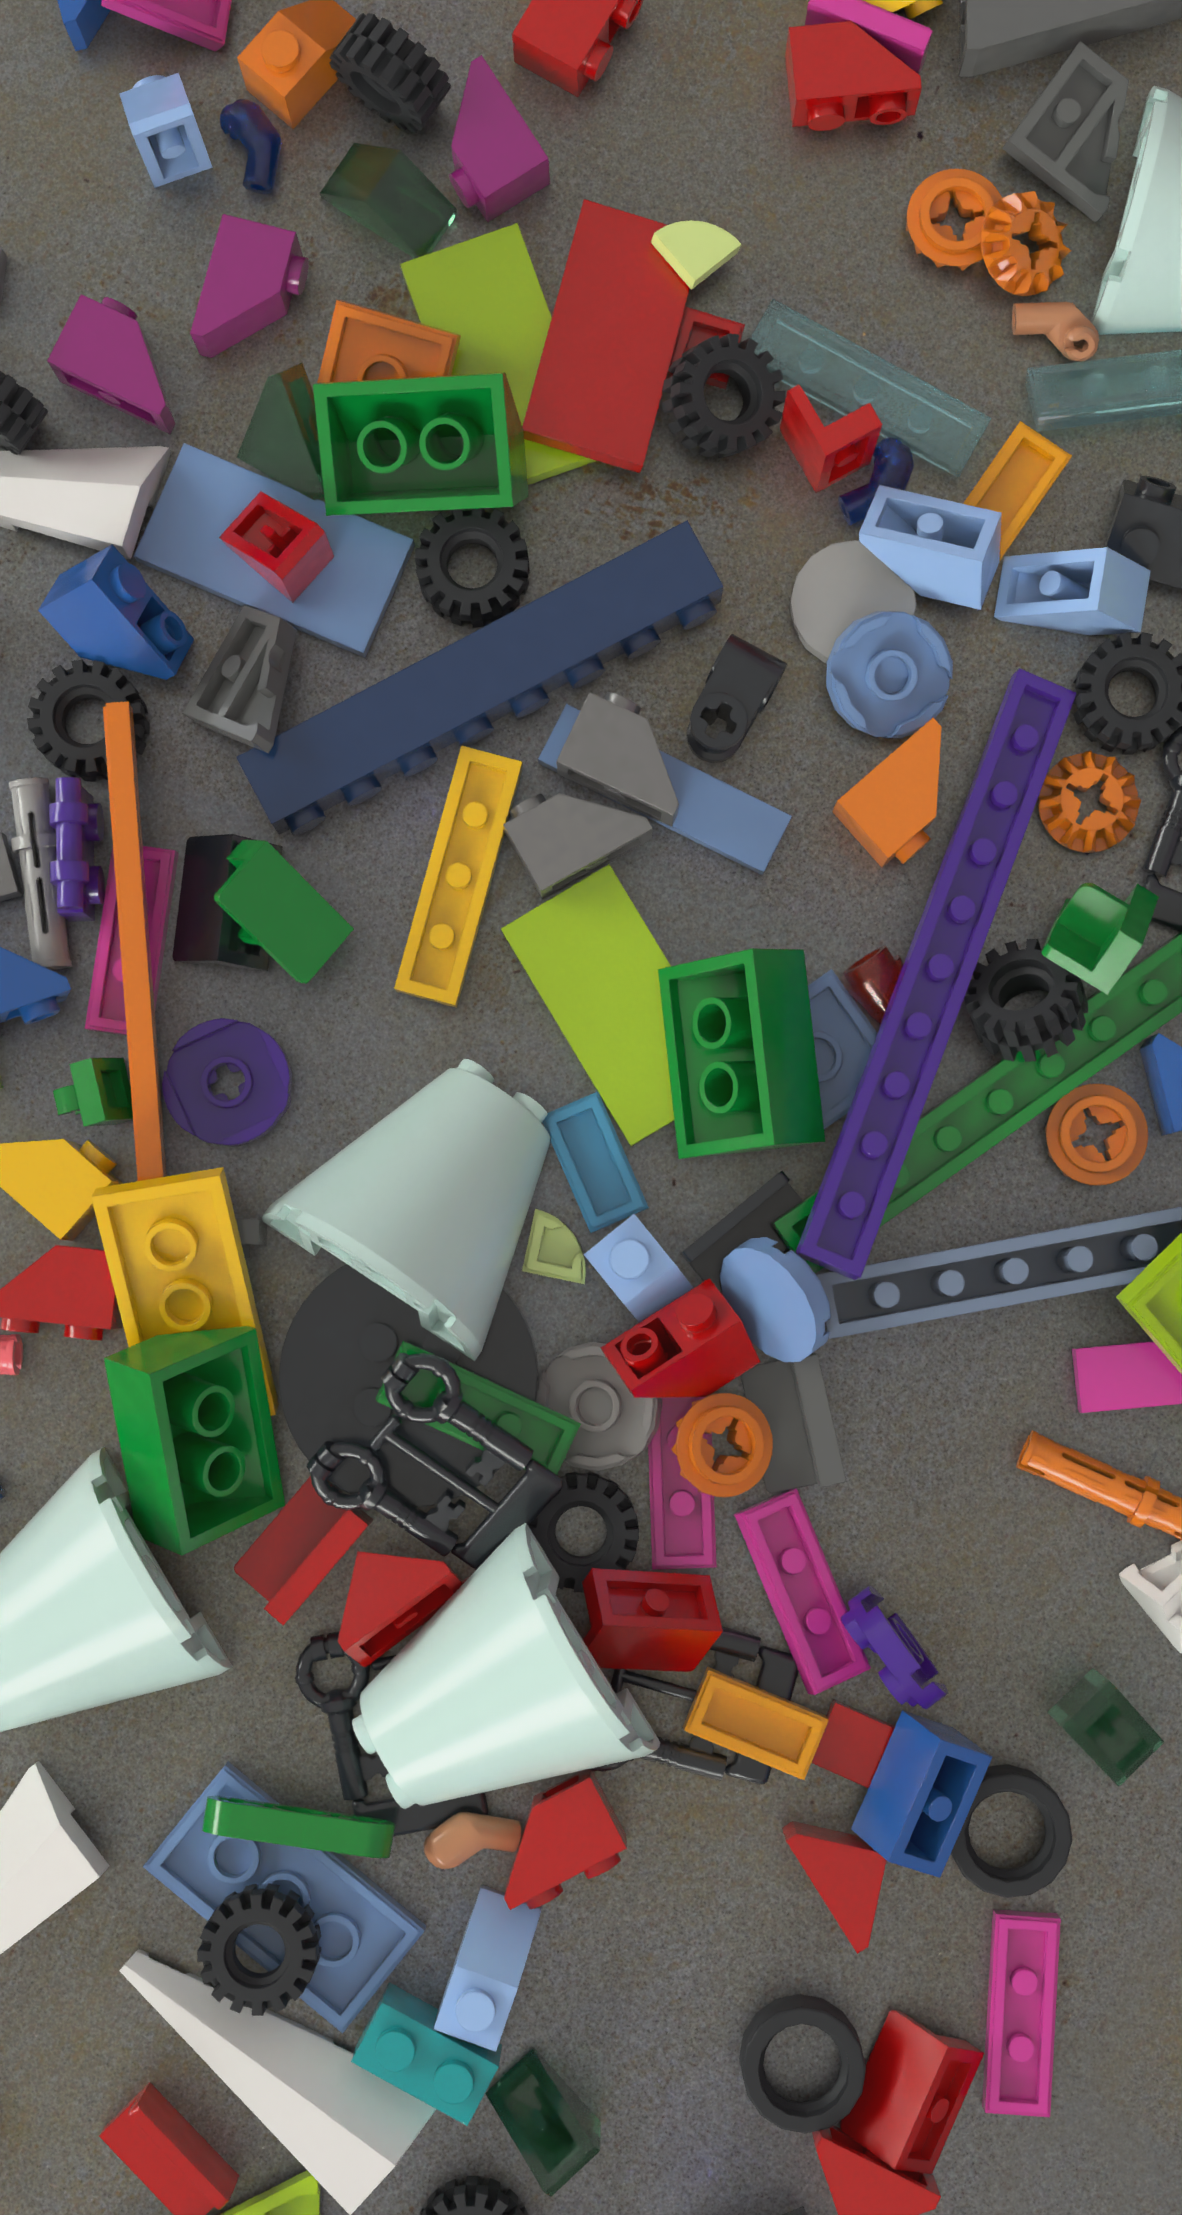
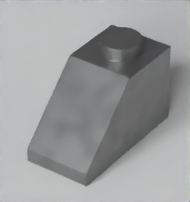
M589 692L556 761L557 774L672 827L678 814L679 803L648 719L639 715L641 708L636 703L621 695L607 692L603 699Z
M560 793L548 800L544 798L543 794H537L524 800L510 810L509 813L513 819L503 824L509 842L542 900L651 840L653 831L647 817Z

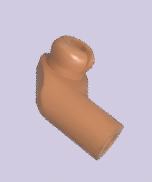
M1039 302L1013 304V335L1044 334L1063 356L1072 361H1086L1096 353L1099 345L1098 331L1073 303Z
M459 1812L430 1832L424 1842V1853L426 1858L435 1867L440 1869L454 1868L482 1849L513 1853L517 1850L520 1842V1821L490 1815Z

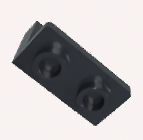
M1140 476L1138 483L1123 480L1119 491L1120 500L1104 547H1108L1151 571L1149 580L1182 589V495L1175 494L1177 487L1174 484L1156 477Z

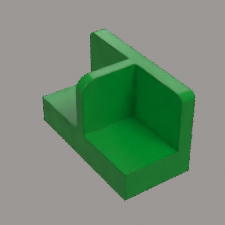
M243 839L227 857L237 869L215 893L214 900L242 927L238 932V937L244 943L260 945L297 982L308 983L354 928L268 841Z
M1084 883L1079 886L1072 898H1067L1060 907L1041 953L1047 959L1108 995L1143 945L1159 896L1136 884L1124 902L1093 883Z

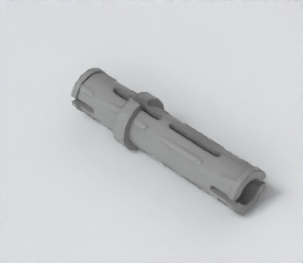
M43 777L18 779L9 782L17 836L11 839L12 853L19 854L32 962L52 971L68 969L73 966L69 955L66 920L57 913V887L50 883V862L57 861L56 833L54 828L50 826L49 804H51L49 793L50 780ZM34 817H35L36 831H37V834H36V836H37V844H38V847H39V855H40V863H41V866H40L39 868H38V860H37V847H36V841H35V836H34V828H33V818H34ZM42 882H43V888H44V896H45V904H46V912H47V920H48V928H49V932H48V933H46V925H45V917H44V909H43V901H42V893H41V883H42Z

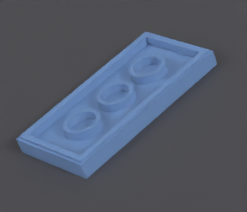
M184 443L135 551L134 558L143 565L240 606L246 605L280 617L297 630L366 658L415 543L412 538L355 514L326 516L324 501ZM260 491L316 522L325 531L334 554V558L294 603L288 600L219 538Z
M228 1761L145 1863L143 1868L207 1921L217 1906H220L228 1895L234 1891L238 1894L248 1885L257 1884L258 1889H265L268 1883L280 1885L278 1890L280 1893L288 1895L289 1891L292 1890L300 1897L297 1902L303 1908L309 1904L315 1913L312 1921L314 1926L319 1924L322 1935L319 1940V1947H322L320 1959L310 1983L308 1982L303 1994L299 1998L343 2034L424 1933L426 1925L339 1853L224 1837L203 1832L202 1826L208 1796L234 1797L279 1804ZM257 1924L243 1929L238 1934L236 1945L268 1972L276 1969L283 1962L285 1956L284 1942L279 1933L273 1928Z

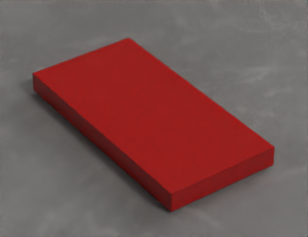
M586 199L583 200L522 425L524 439L633 472H641L662 396L663 383L667 377L690 289L651 243L654 233L667 226V224Z

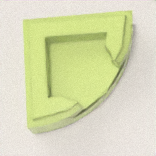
M692 220L669 224L656 231L651 240L652 245L691 290L734 257L741 247V243L726 230L707 222Z
M535 1209L522 1271L585 1284L586 1264L580 1243L573 1232L562 1221L547 1212Z

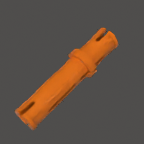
M1032 1430L1030 1435H1028L1018 1457L1016 1468L1036 1476L1038 1475L1060 1487L1110 1507L1114 1511L1126 1515L1127 1522L1141 1528L1146 1524L1182 1540V1498L1160 1488V1481L1149 1476L1142 1480L1124 1473L1077 1450L1054 1442L1052 1439L1040 1435L1036 1431Z

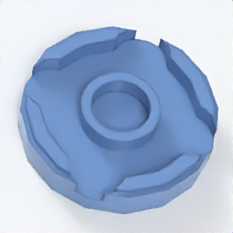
M876 611L853 621L836 639L827 660L826 688L834 709L852 728L873 737L903 738L917 732L943 710L949 696L946 694L949 689L950 679H952L953 662L944 638L928 621L901 611Z
M767 1237L751 1238L724 1258L720 1272L722 1294L741 1319L751 1342L766 1355L782 1362H801L828 1341L830 1331L825 1332V1322L831 1318L829 1300L819 1278L803 1258L792 1250L786 1254L782 1253L779 1249L773 1247L778 1242Z

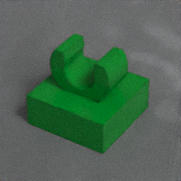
M89 1058L69 1064L74 1085L53 1090L58 1115L75 1112L76 1115L81 1114L84 1127L118 1125L133 1120L131 1087L124 1058Z

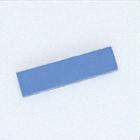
M568 704L565 705L538 758V764L557 773L556 761L580 710ZM660 751L679 803L678 814L672 827L610 799L762 876L792 818L791 815Z

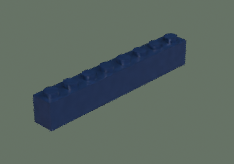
M688 520L275 736L274 745L269 754L252 748L236 758L278 834L280 835L289 829L292 835L302 834L321 824L326 819L324 811L345 800L349 806H353L379 793L382 790L380 782L400 771L403 772L404 776H411L430 767L438 760L436 752L457 741L460 746H469L480 741L493 732L494 728L491 723L512 712L515 713L517 718L537 711L550 701L547 694L567 683H570L572 688H579L592 682L606 671L603 664L625 653L628 659H633L649 652L660 644L661 639L659 635L681 624L684 630H688L704 623L717 613L715 605L721 603L724 586Z

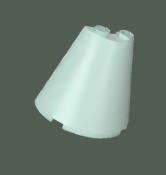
M1153 86L1146 99L1132 155L1138 158L1116 247L1103 273L1091 321L1100 335L1182 332V98L1168 89Z
M463 1059L457 1068L447 1069L273 1202L263 1214L262 1221L314 1256L322 1247L418 1310L420 1323L423 1328L475 1361L482 1352L551 1142V1137L541 1124L547 1116V1111L537 1101L520 1092H516L512 1098L506 1092L493 1085L494 1078L485 1068L472 1060Z
M104 1447L92 1453L0 1553V1732L213 1677L233 1667L202 1613L199 1612L190 1618L126 1510V1507L131 1505L128 1487Z
M527 1523L515 1528L360 1694L362 1714L352 1720L353 1730L359 1743L367 1753L373 1754L377 1751L389 1772L386 1775L388 1788L395 1801L403 1809L415 1803L424 1806L640 1758L651 1754L660 1747L659 1739L628 1688L615 1694L555 1596L560 1577Z

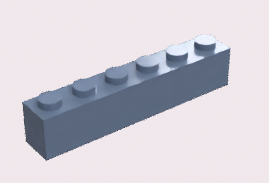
M1182 1206L867 1264L864 1267L861 1278L856 1280L834 1271L818 1273L816 1276L822 1284L830 1305L831 1318L825 1322V1332L830 1331L828 1339L1129 1284L1182 1233Z

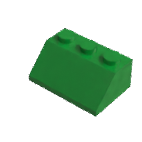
M505 372L313 384L326 516L514 507L529 496L524 431Z
M752 948L658 969L678 1158L688 1159L763 1151L826 1142L804 949Z
M241 1326L157 1335L104 1358L134 1524L144 1540L183 1556L285 1506L256 1328Z

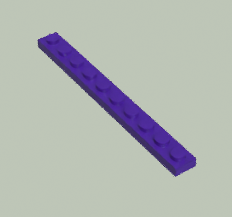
M1019 668L1011 676L795 1252L807 1261L853 1280L862 1276L1076 696V692Z

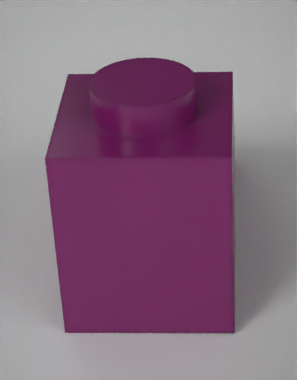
M479 56L471 61L451 144L455 171L449 174V178L462 203L467 208L476 204L488 223L550 184L549 158L483 56Z
M226 214L222 215L190 332L199 355L213 358L287 315L292 295L300 296L304 290L309 268V260L307 257H303L296 232Z
M81 294L47 359L56 377L67 386L163 432L171 434L176 423L148 341L136 320L137 314L126 305L112 298L104 297L102 302L99 303Z

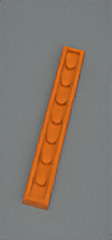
M129 702L106 703V706L103 707L137 1179L142 1181L166 1177L167 1171L133 708Z

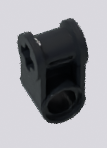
M731 634L719 653L707 677L706 685L692 709L686 732L687 744L692 753L699 759L710 763L724 762L733 757L739 750L758 713L761 714L766 707L788 663ZM717 718L726 721L725 731H721L716 738L709 737L706 734L707 726L712 725Z

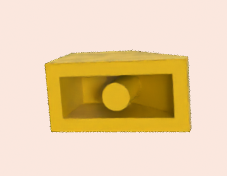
M66 1139L0 1143V1187L60 1240L74 1241L95 1217L91 1196L96 1188L123 1184L111 1173L117 1163L90 1140H87L82 1146Z

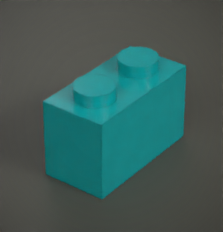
M389 1982L358 2039L351 2062L468 2126L499 2068L502 2044L499 2043L495 2052L434 2030L438 2009Z

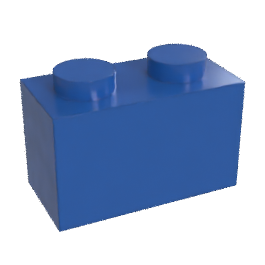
M902 1710L851 1830L888 1862L940 1878L992 1756L955 1728Z

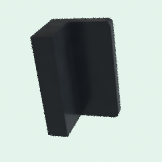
M235 834L194 836L187 839L172 955L174 961L183 963H216L250 971H268L270 955L260 945L244 943L238 937V932L242 927L214 900L215 893L237 869L227 859L229 854L243 839H255ZM270 843L282 856L283 846Z
M783 1171L777 1173L680 1253L704 1282L710 1278L721 1294L720 1272L723 1260L735 1248L751 1238L762 1237L777 1241L778 1243L773 1247L781 1252L788 1248L771 1225V1222L800 1203L802 1199L788 1183L790 1179Z

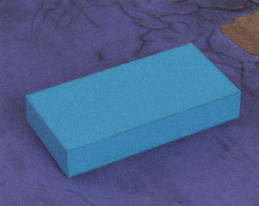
M598 1091L547 1113L542 1123L551 1137L552 1146L590 1233L649 1208Z

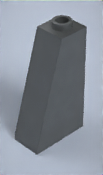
M959 0V77H974L1071 50L1079 41L1089 45L1179 20L1182 17V0Z

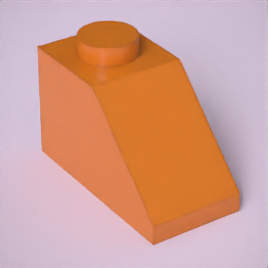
M308 0L279 10L237 57L247 91L294 129L338 80L335 75L337 71L331 68L330 56L356 19L334 0Z
M934 717L838 799L832 811L881 868L895 856L902 864H905L931 841L925 830L931 825L937 813L942 726Z

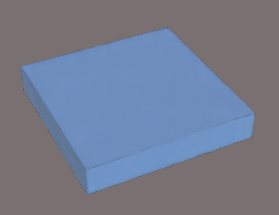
M832 969L808 985L824 1129L848 1113L878 1034Z

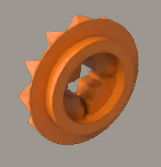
M947 169L926 178L912 194L907 209L906 231L909 232L914 242L916 254L923 253L933 260L937 268L944 265L958 266L962 271L971 264L982 260L981 233L983 223L991 207L1002 198L997 188L984 176L966 169ZM951 199H953L954 208H957L960 217H970L971 220H974L965 224L961 241H957V235H953L951 226H940V223H937L945 220Z
M1035 191L1013 193L998 200L986 215L981 233L982 255L990 275L1004 290L1018 296H1031L1047 291L1052 282L1064 275L1061 263L1071 252L1063 244L1061 234L1068 224L1056 220L1053 214L1055 202L1039 200ZM1028 232L1029 239L1036 241L1037 245H1039V251L1029 254L1028 247L1020 244V240L1012 239V237Z
M1089 750L1084 753L1064 757L1052 767L1045 777L1038 796V811L1045 829L1059 844L1077 852L1095 853L1115 846L1128 835L1135 826L1141 799L1135 786V775L1127 772L1118 763L1116 757L1095 754ZM1099 780L1102 781L1103 784L1100 788L1102 792L1099 801L1107 806L1106 810L1108 811L1103 813L1099 810H1094L1080 824L1076 823L1080 815L1078 810L1081 806V801L1074 796L1072 791L1077 789L1081 792H1086L1092 785L1095 786Z
M1087 1084L1073 1089L1053 1105L1044 1128L1048 1156L1055 1162L1064 1176L1089 1186L1111 1184L1128 1176L1143 1159L1148 1143V1126L1140 1106L1126 1092L1106 1084ZM1083 1109H1085L1088 1117H1092L1097 1125L1106 1123L1111 1125L1116 1122L1120 1125V1128L1111 1131L1112 1135L1104 1139L1106 1147L1104 1153L1108 1159L1107 1161L1102 1153H1098L1094 1145L1084 1147L1082 1145L1073 1147L1072 1142L1078 1140V1136L1087 1130L1084 1122L1087 1118Z
M715 1393L703 1399L693 1401L692 1407L685 1416L676 1422L678 1432L676 1443L671 1450L677 1456L681 1468L679 1475L695 1486L698 1492L716 1497L736 1496L755 1486L765 1474L771 1461L773 1450L771 1429L762 1411L745 1397L731 1393ZM726 1426H728L727 1441L734 1445V1449L741 1452L742 1455H720L714 1463L712 1458L715 1449L707 1444L708 1440L703 1438V1434H722Z

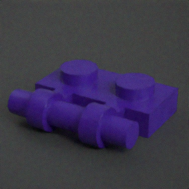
M56 778V803L49 804L50 826L56 830L57 861L50 862V883L57 887V913L70 922L95 921V904H103L105 897L103 869L101 866H94V841H102L104 836L103 809L100 803H94L93 796L81 786L80 778Z

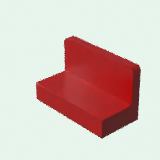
M798 384L787 390L780 431L815 493H818L870 464L883 424L871 403H868L824 427L804 390Z
M310 1476L234 1566V1571L269 1601L264 1610L284 1626L374 1519L362 1509L344 1510L325 1504L315 1491Z
M592 1568L582 1582L591 1623V1629L583 1641L599 1668L691 1672L698 1666L723 1632L710 1575Z
M890 2011L866 2064L863 2092L850 2114L842 2119L840 2124L841 2130L894 2170L932 2174L984 2052L966 2040L936 2035L903 2012Z
M151 2082L103 2128L99 2135L173 2215H206L213 2207L220 2210L230 2200L240 2177Z

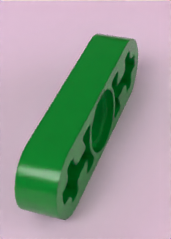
M225 1796L207 1797L202 1826L203 1832L224 1837L371 1858H390L395 1823L372 1817Z

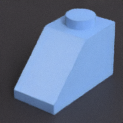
M179 73L167 77L163 75L149 76L138 81L132 89L119 93L132 135L154 188L213 168Z
M879 485L859 531V542L920 596L981 610L1000 562L1002 513Z
M1108 547L1004 556L994 618L1005 622L1088 636L1127 632L1139 633L1142 628L1151 571Z
M635 1214L630 1216L584 1254L639 1323L693 1289L690 1282Z
M481 1885L438 2008L434 2030L496 2052L518 1990L542 1906L529 1909L525 1902L510 1910L504 1899V1892Z

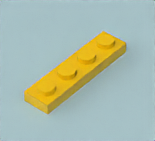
M461 745L394 987L396 992L457 1008L505 835L503 824L509 820V812L512 809L521 777L522 761Z

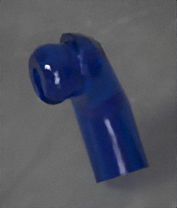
M238 99L233 104H228L222 109L220 114L221 129L224 134L230 133L232 139H239L248 150L243 186L255 193H272L282 144L281 137L258 104L246 99Z
M885 438L876 444L873 453L875 457L874 469L869 483L838 496L840 509L849 525L865 519L879 485L906 491L914 469V458L910 448L903 445L897 438Z

